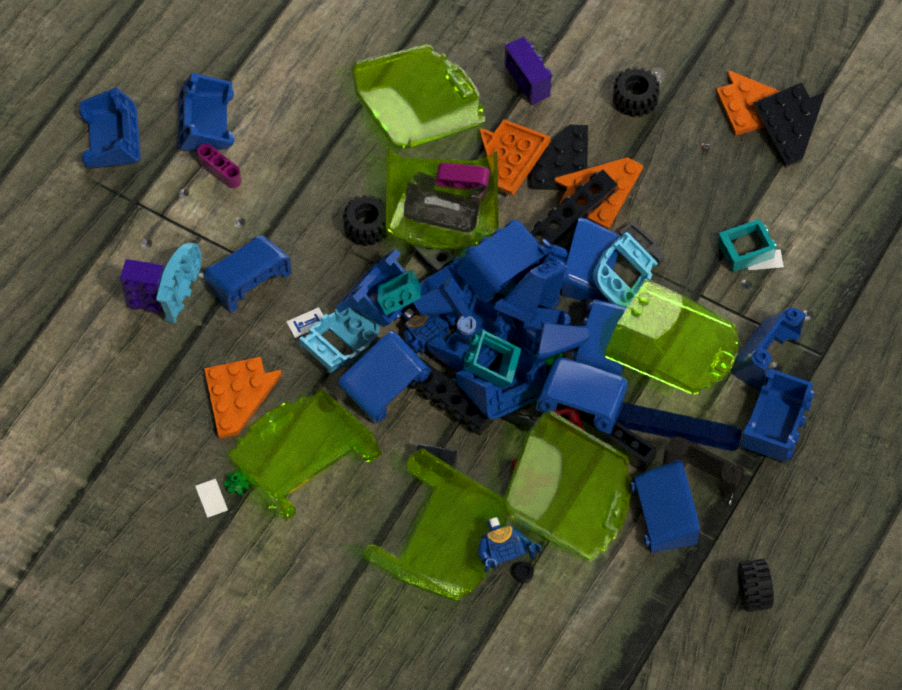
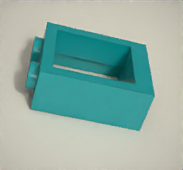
M760 219L720 232L718 235L717 243L732 272L773 259L775 250H777L775 241L771 240L767 226L763 225ZM757 232L765 248L739 257L731 241Z
M412 269L378 286L377 299L385 314L388 315L421 299V284Z
M485 330L473 334L469 340V351L464 357L465 364L463 369L500 387L512 384L521 348ZM482 344L504 354L499 374L476 363Z

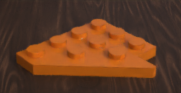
M728 71L727 76L731 84L716 88V94L735 136L764 128L752 105L754 102L780 91L733 71Z
M503 119L494 133L483 128L480 129L497 189L514 196L551 142V139L548 135Z
M627 157L557 177L554 182L567 189L559 205H562L561 202L567 196H572L576 193L575 190L582 183L586 184L593 173L596 171L599 173L603 169L618 184V191L586 219L610 229L641 174L644 165ZM592 188L590 191L592 193H598L600 192V189ZM578 200L576 203L582 206L586 204V201Z
M261 357L204 368L219 439L239 435L282 376L281 370L264 373Z

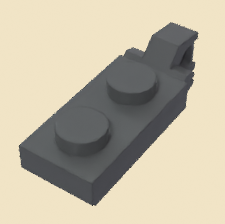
M631 221L619 231V235L628 232L653 257L657 265L664 262L665 255L660 252L659 243L634 221Z

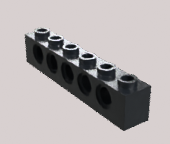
M603 169L599 173L596 171L590 176V180L586 184L582 183L577 187L576 193L572 196H567L561 202V206L553 208L548 213L546 219L539 220L530 233L534 238L543 236L551 245H556L577 226L579 217L586 219L618 191V184ZM592 188H598L600 189V192L592 193L590 190ZM578 200H585L586 204L581 206L576 202ZM564 212H571L573 215L566 218L562 214ZM557 224L559 227L552 230L549 228V225Z
M421 358L432 370L426 379L430 382L423 383L413 380L408 387L419 391L424 399H430L439 410H445L454 421H460L471 433L475 432L480 436L494 420L486 417L454 381ZM444 391L443 394H438L437 392ZM457 401V402H459V404H458V405H454V404H452V402ZM472 412L475 415L469 416L467 413Z

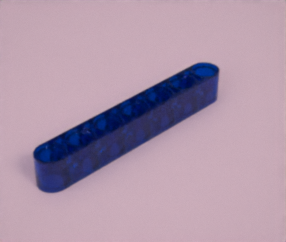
M624 402L617 422L630 430L728 451L738 450L742 433L740 428L733 425Z

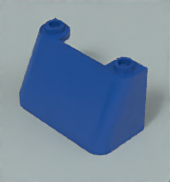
M195 73L189 75L181 87L178 96V149L193 151L197 150L202 144H210L217 150L228 149L233 145L234 136L231 131H227V104L234 97L232 82Z
M117 87L81 101L79 114L83 120L89 123L91 150L83 152V163L89 168L133 164L140 161L138 115L134 101Z
M579 217L566 263L568 267L562 284L563 297L581 301L598 299L607 302V298L598 289L593 280V272L603 252L621 235L588 219ZM615 249L606 261V264L613 271L617 256L620 253L618 249Z
M256 236L251 242L214 266H209L204 272V282L226 309L232 313L238 309L237 301L245 299L244 294L273 275L275 278L279 277V274L284 278L292 273L290 258L265 236Z
M477 296L472 314L470 315L476 321V329L472 334L463 335L456 330L446 341L443 337L437 335L427 342L426 345L431 354L454 371L459 372L464 370V357L469 351V340L473 334L485 330L512 343L516 339L517 328L512 316L494 309L496 303L490 301L488 304H485ZM482 344L476 363L487 368L501 352Z
M538 307L537 318L532 322L526 323L518 319L516 344L534 359L544 360L579 347L589 339L588 327L583 325L571 326L570 316L564 310Z
M788 308L767 317L733 361L731 367L732 374L758 391H761L765 381L766 369L771 363V355L767 352L768 348L774 340L782 345L787 340H793L796 343L801 336L806 314L799 309Z
M390 331L339 379L338 385L376 424L386 418L388 410L386 406L413 380L416 382L426 380L432 370L395 331Z
M522 349L512 384L500 387L481 377L474 379V374L465 369L456 373L457 385L486 417L493 420L537 401L547 379L546 361L534 359ZM500 368L494 370L493 372L499 374Z
M559 357L554 360L537 401L536 410L551 413L556 409L558 403L594 414L595 427L600 431L611 434L621 412L628 383L620 375Z
M682 460L672 461L634 476L633 481H630L632 493H636V496H639L647 526L644 542L646 547L649 546L650 552L696 545L698 543L700 527Z

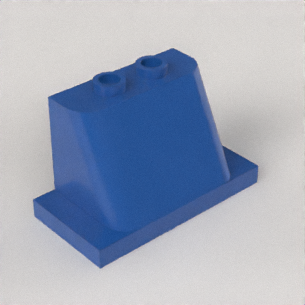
M394 249L378 259L335 308L341 313L349 307H353L382 327L397 320L402 315L401 310L403 308L406 309L411 304L386 315L377 296L379 285L406 272L396 261L401 255L400 252Z
M460 256L453 259V262L421 281V299L413 302V304L422 315L461 312L463 317L467 318L472 314L477 294L456 271L460 266Z
M547 261L537 266L504 298L497 301L494 309L523 322H532L537 318L538 304L551 310L559 306L561 301L559 294L568 266L556 261Z

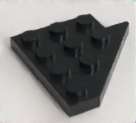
M802 82L756 101L752 105L785 168L802 161L825 93L822 92L810 98Z
M570 124L551 139V142L529 172V174H532L531 189L567 190L554 182L555 178L587 169L588 125Z

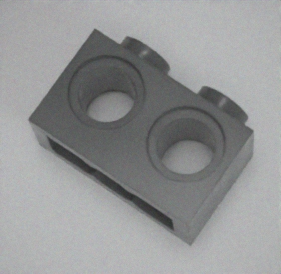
M431 233L413 245L414 256L432 274L448 266L455 259L454 253L450 249L447 250L443 246L442 241Z

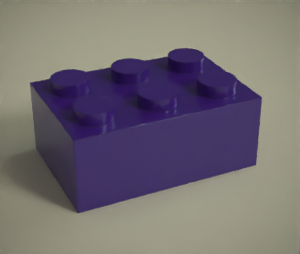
M523 36L506 44L505 67L530 104L533 105L550 97L552 73L549 68L543 65L541 56L534 52L532 43L528 42Z
M125 259L120 281L127 307L135 310L145 309L153 313H164L161 303L156 300L164 271L163 265Z

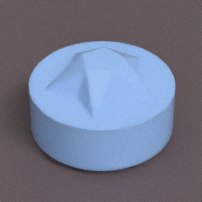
M461 316L458 319L457 330L459 333L470 335L475 331L476 321L472 316L467 318Z

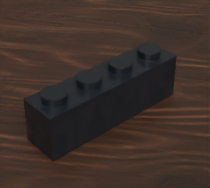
M587 412L581 419L584 427L582 431L645 472L655 460L657 448L617 421L611 434L598 430L594 425L595 415Z

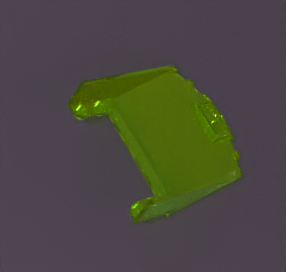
M323 389L316 391V394L306 397L303 394L299 396L300 400L291 404L287 401L263 415L248 428L249 432L244 437L240 436L238 438V445L228 453L230 459L269 509L272 508L285 521L296 515L295 506L286 497L354 450L369 463L382 455L372 431Z
M421 448L409 455L406 461V469L409 474L433 487V490L400 559L374 544L366 546L360 556L391 574L393 579L449 600L457 601L472 592L488 575V573L484 572V565L477 555L479 541L482 535L490 532L486 521L498 517L501 527H504L506 524L503 509L505 502L504 498Z

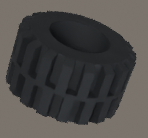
M633 67L632 70L628 68L625 72H620L619 76L616 77L613 101L615 107H618L620 112L624 111V115L628 116V114H631V117H635V115L642 117L644 113L648 115L650 110L653 111L655 109V105L658 103L660 87L659 81L656 80L657 77L655 74L651 75V71H645V68L637 69V67ZM637 89L641 90L644 93L640 95H634L629 93L628 91Z
M362 195L363 197L359 198L357 196L354 201L352 199L349 201V205H346L345 211H343L344 230L352 242L355 240L358 245L363 243V246H367V244L373 246L375 242H382V238H386L388 236L387 232H390V210L385 201L382 202V199L379 197ZM363 217H372L376 219L374 222L370 224H362L358 222V220Z
M763 558L739 562L737 567L738 586L742 605L746 612L772 609L774 590L770 569L766 560Z

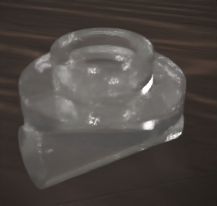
M660 67L652 68L650 70L652 72L651 75L655 74L656 80L659 81L660 85L665 80V71Z

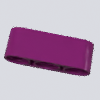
M202 144L198 147V159L202 167L227 187L237 188L240 186L242 180L240 169L237 165L210 144Z
M440 163L435 183L441 187L486 190L490 170L483 166Z

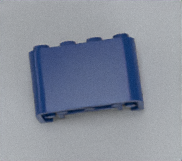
M511 220L506 224V228L503 230L501 228L497 229L492 234V237H485L477 247L471 246L465 252L467 255L459 261L460 266L456 271L485 304L494 299L495 293L502 292L514 280L541 265L548 256V254H544L538 248V246H541L540 243L520 220Z
M595 299L594 302L590 301L588 307L589 314L583 323V326L588 327L589 339L579 346L578 351H574L572 360L621 376L632 338L638 328L640 310Z
M768 368L765 375L766 379L762 385L754 411L745 427L741 447L786 462L787 459L791 460L795 444H797L800 433L797 432L798 428H803L806 416L803 415L805 410L809 411L815 391H812L813 383Z

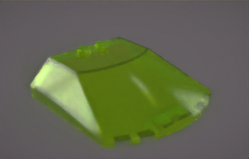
M429 44L356 61L353 64L352 75L355 94L393 148L409 149L483 125L485 122V116H483L484 106L480 103V94L470 77L457 63L452 64L447 59L448 56L445 53H437L433 50L434 47Z
M386 147V231L407 243L442 250L475 246L485 237H492V234L499 229L497 151H493L492 155L479 160L403 158L390 151V147ZM440 163L486 167L490 170L487 189L470 190L438 186L435 183L438 165Z
M646 279L618 321L604 356L695 395L704 388H712L714 383L718 380L721 381L729 373L738 353L739 337L734 323L688 297Z
M548 410L541 415L525 438L502 501L506 517L588 561H593L598 555L608 549L609 544L617 537L625 521L631 498L629 493L631 476L628 474L627 466L630 464L629 458L555 412Z

